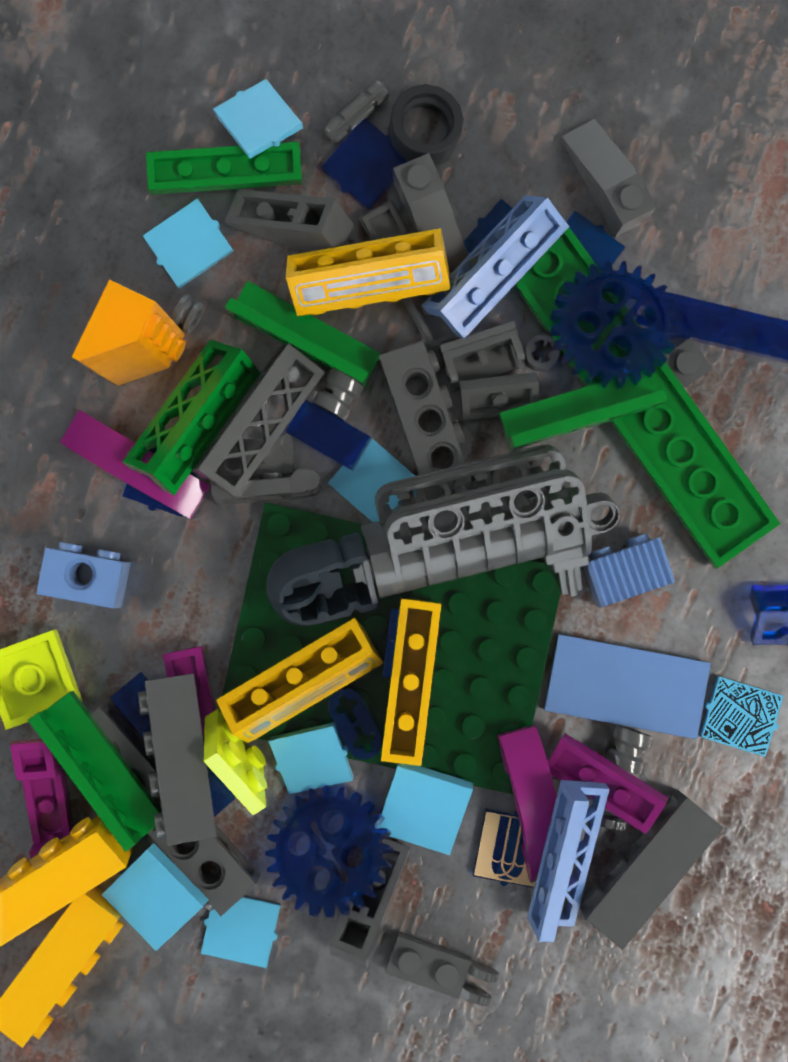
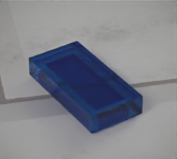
M305 400L286 430L287 434L351 471L356 467L372 439L371 436L308 400Z

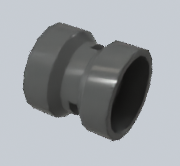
M331 369L326 377L327 384L325 389L317 392L312 403L330 415L345 421L351 412L349 405L354 399L360 397L364 387L344 373Z
M615 724L612 737L616 748L607 750L605 758L627 772L641 775L645 763L639 755H643L644 751L650 748L653 737Z

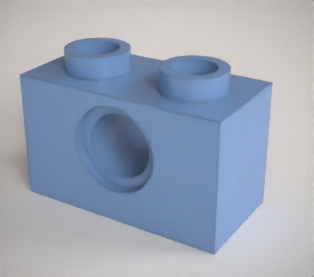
M59 542L58 548H45L36 594L113 609L122 607L131 562L121 561V553L97 549L96 556L82 553L83 546ZM84 563L88 564L93 572V577L87 585L82 584L77 576L79 567Z

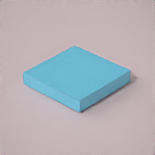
M398 763L376 832L450 855L470 800L474 783L425 767Z
M154 843L102 894L155 951L168 941L209 900Z

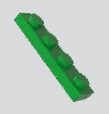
M299 142L280 143L278 147L272 146L251 159L248 158L240 146L146 152L148 191L151 195L303 184Z

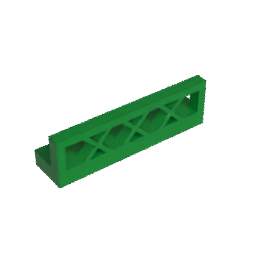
M248 280L237 300L230 297L225 306L229 315L237 321L281 345L289 343L309 360L329 371L335 369L344 373L364 388L379 363L380 352L310 314L297 316L295 307L292 304Z
M210 339L122 462L128 468L149 476L164 492L175 496L261 372L243 349ZM217 354L224 356L218 365L208 369V366ZM202 386L196 396L187 399V395L193 388ZM179 416L175 426L165 430L169 420ZM157 447V451L148 463L141 461L148 450Z
M649 367L499 413V418L509 450L514 451L656 408L667 402L668 398L665 389L657 391Z
M74 691L67 693L49 708L36 713L28 719V722L125 852L155 828L154 814L160 813L161 808Z

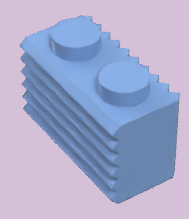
M644 533L625 540L626 548L613 552L611 546H606L591 551L589 565L582 566L597 607H605L675 582L660 537L649 539L648 534Z

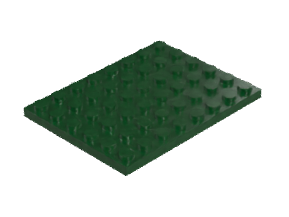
M264 503L222 696L353 618L367 631L385 665L383 663L257 739L269 741L271 736L334 722L342 745L348 748L346 755L348 759L396 769L398 763L381 761L401 598L440 602L441 612L421 767L474 783L473 786L513 794L510 777L504 770L497 735L533 725L561 594L558 574L554 572L551 565L530 560L380 599L376 592L378 608L376 610L361 613L354 609L349 617L317 625L301 626L291 624L278 616L268 600L267 577L274 561L285 552L300 546L328 539L339 543L342 536L357 532L362 537L360 526L365 524ZM352 565L339 569L343 586L350 583L356 584Z

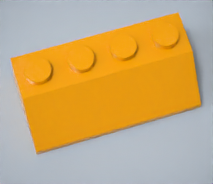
M109 280L72 358L109 382L120 386L168 369L172 361L177 362L185 349L186 341L183 340L185 333L156 301Z

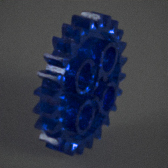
M610 261L605 262L602 272H599L597 267L591 264L587 271V277L580 271H577L573 278L574 284L566 281L562 288L564 295H557L554 305L559 309L552 310L550 319L557 322V324L551 327L550 335L561 336V338L555 342L553 348L554 350H566L561 360L562 364L571 361L576 363L573 375H577L583 369L588 372L586 383H590L595 376H600L602 388H606L610 379L615 378L618 388H622L626 383L627 377H629L631 382L637 385L642 379L641 372L649 378L652 377L656 372L654 365L662 367L668 360L664 354H670L675 348V345L669 340L676 338L679 334V329L670 325L678 320L679 314L668 312L675 303V299H663L661 297L667 288L666 285L657 288L652 286L656 276L654 273L646 279L641 278L642 266L640 265L635 268L633 273L627 272L626 261H622L618 271L613 270ZM611 292L618 297L619 303L610 304L606 302L602 297V293ZM630 299H635L636 304L626 313L620 325H617L598 350H593L591 346L604 333L608 323L610 324L615 320ZM642 316L649 321L650 327L641 328L637 326L633 317ZM588 321L594 326L596 332L585 333L579 329L577 323ZM613 344L621 346L626 352V357L618 358L613 356L608 346Z
M325 786L322 797H320L316 790L311 788L309 789V801L307 802L300 796H295L297 805L295 810L286 806L282 808L287 816L285 822L277 819L273 821L280 829L279 834L267 836L270 841L276 843L275 849L265 852L266 856L276 859V863L269 866L267 872L280 875L272 884L273 887L277 889L287 887L282 899L290 902L297 897L294 909L302 912L309 905V915L318 917L322 907L326 918H334L336 907H338L342 915L348 916L350 915L349 903L351 902L356 907L363 909L364 901L362 895L366 894L376 898L377 894L372 884L374 882L386 883L384 877L379 874L380 868H392V864L383 859V854L394 851L393 847L382 842L383 839L391 835V831L387 828L378 829V826L384 821L385 817L380 813L370 816L375 805L368 801L360 806L363 796L358 792H355L348 800V790L344 787H340L335 796L333 789ZM342 814L344 819L342 828L336 833H330L328 828L330 819L334 815ZM313 821L317 822L323 839L327 843L336 846L331 852L339 866L345 871L348 877L346 882H342L335 863L323 857L327 853V849L311 827ZM308 835L310 838V848L305 854L298 855L296 844L301 837ZM361 847L364 853L362 863L355 868H351L348 864V855L352 849ZM327 869L330 874L329 884L324 889L318 890L315 885V877L319 871Z

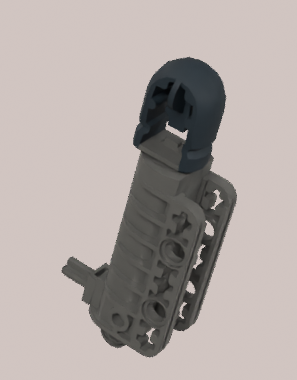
M549 444L535 446L390 482L381 486L375 495L378 522L361 525L362 537L357 532L342 536L339 543L328 539L285 552L274 561L268 573L267 596L278 616L288 623L301 626L317 625L349 617L354 609L361 613L376 610L378 608L376 592L380 599L543 558L545 563L551 565L554 572L558 574L561 594L569 593L573 597L578 595V591L583 590L580 567L589 565L588 555L591 554L592 550L591 536L607 532L615 527L620 519V511L608 494L600 492L586 495L583 482L573 471L567 470L565 459L555 446ZM549 456L555 462L550 463V470L543 471L540 465L544 463V458ZM528 462L532 467L529 468L532 474L530 476H528L526 466L524 465V463ZM516 466L519 468L518 476L514 480L506 482L499 480V474L505 467ZM489 471H490V477H491V479H492V481H493V483H494L493 485H490V486H489L488 482L486 481V479H487L488 477H487V475H486V473H485V472H489ZM474 476L479 481L474 482V489L467 490L463 484L467 483V477ZM447 482H453L455 486L453 489L456 494L451 495ZM439 485L443 488L441 496L437 499L426 501L422 498V493L426 487ZM412 490L417 501V504L413 505L411 503V497L408 492ZM390 495H397V498L400 500L398 501V507L395 509H391L389 504H386L389 502ZM603 504L609 506V512L605 518L597 521L590 519L591 512L596 506ZM352 565L356 584L350 583L343 586L339 569Z

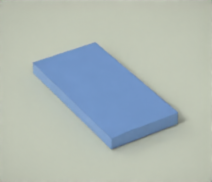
M557 634L543 709L554 713L697 739L711 663Z

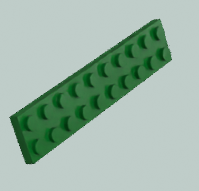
M569 227L513 287L545 332L558 344L560 353L584 387L650 367L657 391L665 389L668 401L656 408L609 422L712 567L718 569L781 523Z

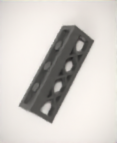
M289 343L279 347L195 465L192 472L203 480L209 479L233 498H236L325 372ZM296 362L308 371L311 376L303 387L290 389L287 371ZM281 381L283 390L274 391ZM299 392L295 399L291 401L290 393ZM283 394L285 413L281 418L267 420L265 402L270 396ZM259 412L260 421L252 422ZM277 423L269 434L268 424ZM261 425L263 444L258 450L245 451L242 434L247 427ZM237 443L238 453L229 454ZM254 455L247 465L246 456ZM239 457L241 474L232 485L215 472L224 459Z

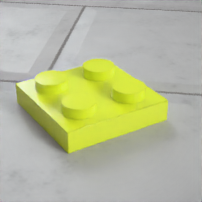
M57 629L0 649V716L5 730L27 723L28 719L36 713L49 708L71 691H74L81 702H83Z
M216 709L205 717L204 762L246 809L254 815L266 807L265 789L267 788V782L264 778L266 760L257 746H250L247 742L232 735L223 714Z

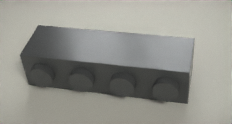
M194 674L145 681V691L138 692L140 715H149L151 731L143 732L146 756L154 755L156 771L149 772L148 775L151 797H160L161 812L154 814L157 838L165 837L166 845L171 846L217 837L207 764L204 762V742Z
M679 790L674 796L672 794L667 796L668 800L665 807L648 833L645 834L638 830L632 838L633 845L624 856L620 854L613 859L608 866L606 878L599 886L594 884L590 887L582 899L583 905L580 909L586 920L622 950L723 830V827Z

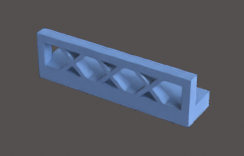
M524 196L449 275L451 290L430 295L421 306L428 314L441 317L457 337L464 339L570 226L548 197Z
M560 781L527 916L539 942H554L558 926L574 927L609 793L606 783ZM585 795H595L593 804L588 807L589 800ZM582 829H584V830H585L584 839H583L582 841H580ZM575 863L577 866L575 874L571 876L573 865ZM566 897L568 899L565 913H561Z

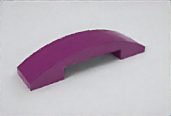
M78 410L60 441L61 444L190 519H192L210 488V485L189 474L175 496L164 492L149 476L128 468L122 462L135 445L134 441L81 410ZM148 450L141 461L148 463L154 453Z
M534 724L497 735L504 770L510 777L524 841L521 847L528 878L531 883L536 882L557 798L546 754Z
M42 739L17 740L10 743L16 781L22 780L32 835L33 844L29 850L30 859L38 855L40 849L47 842L56 837L59 840L70 834L73 828L70 799L63 767Z

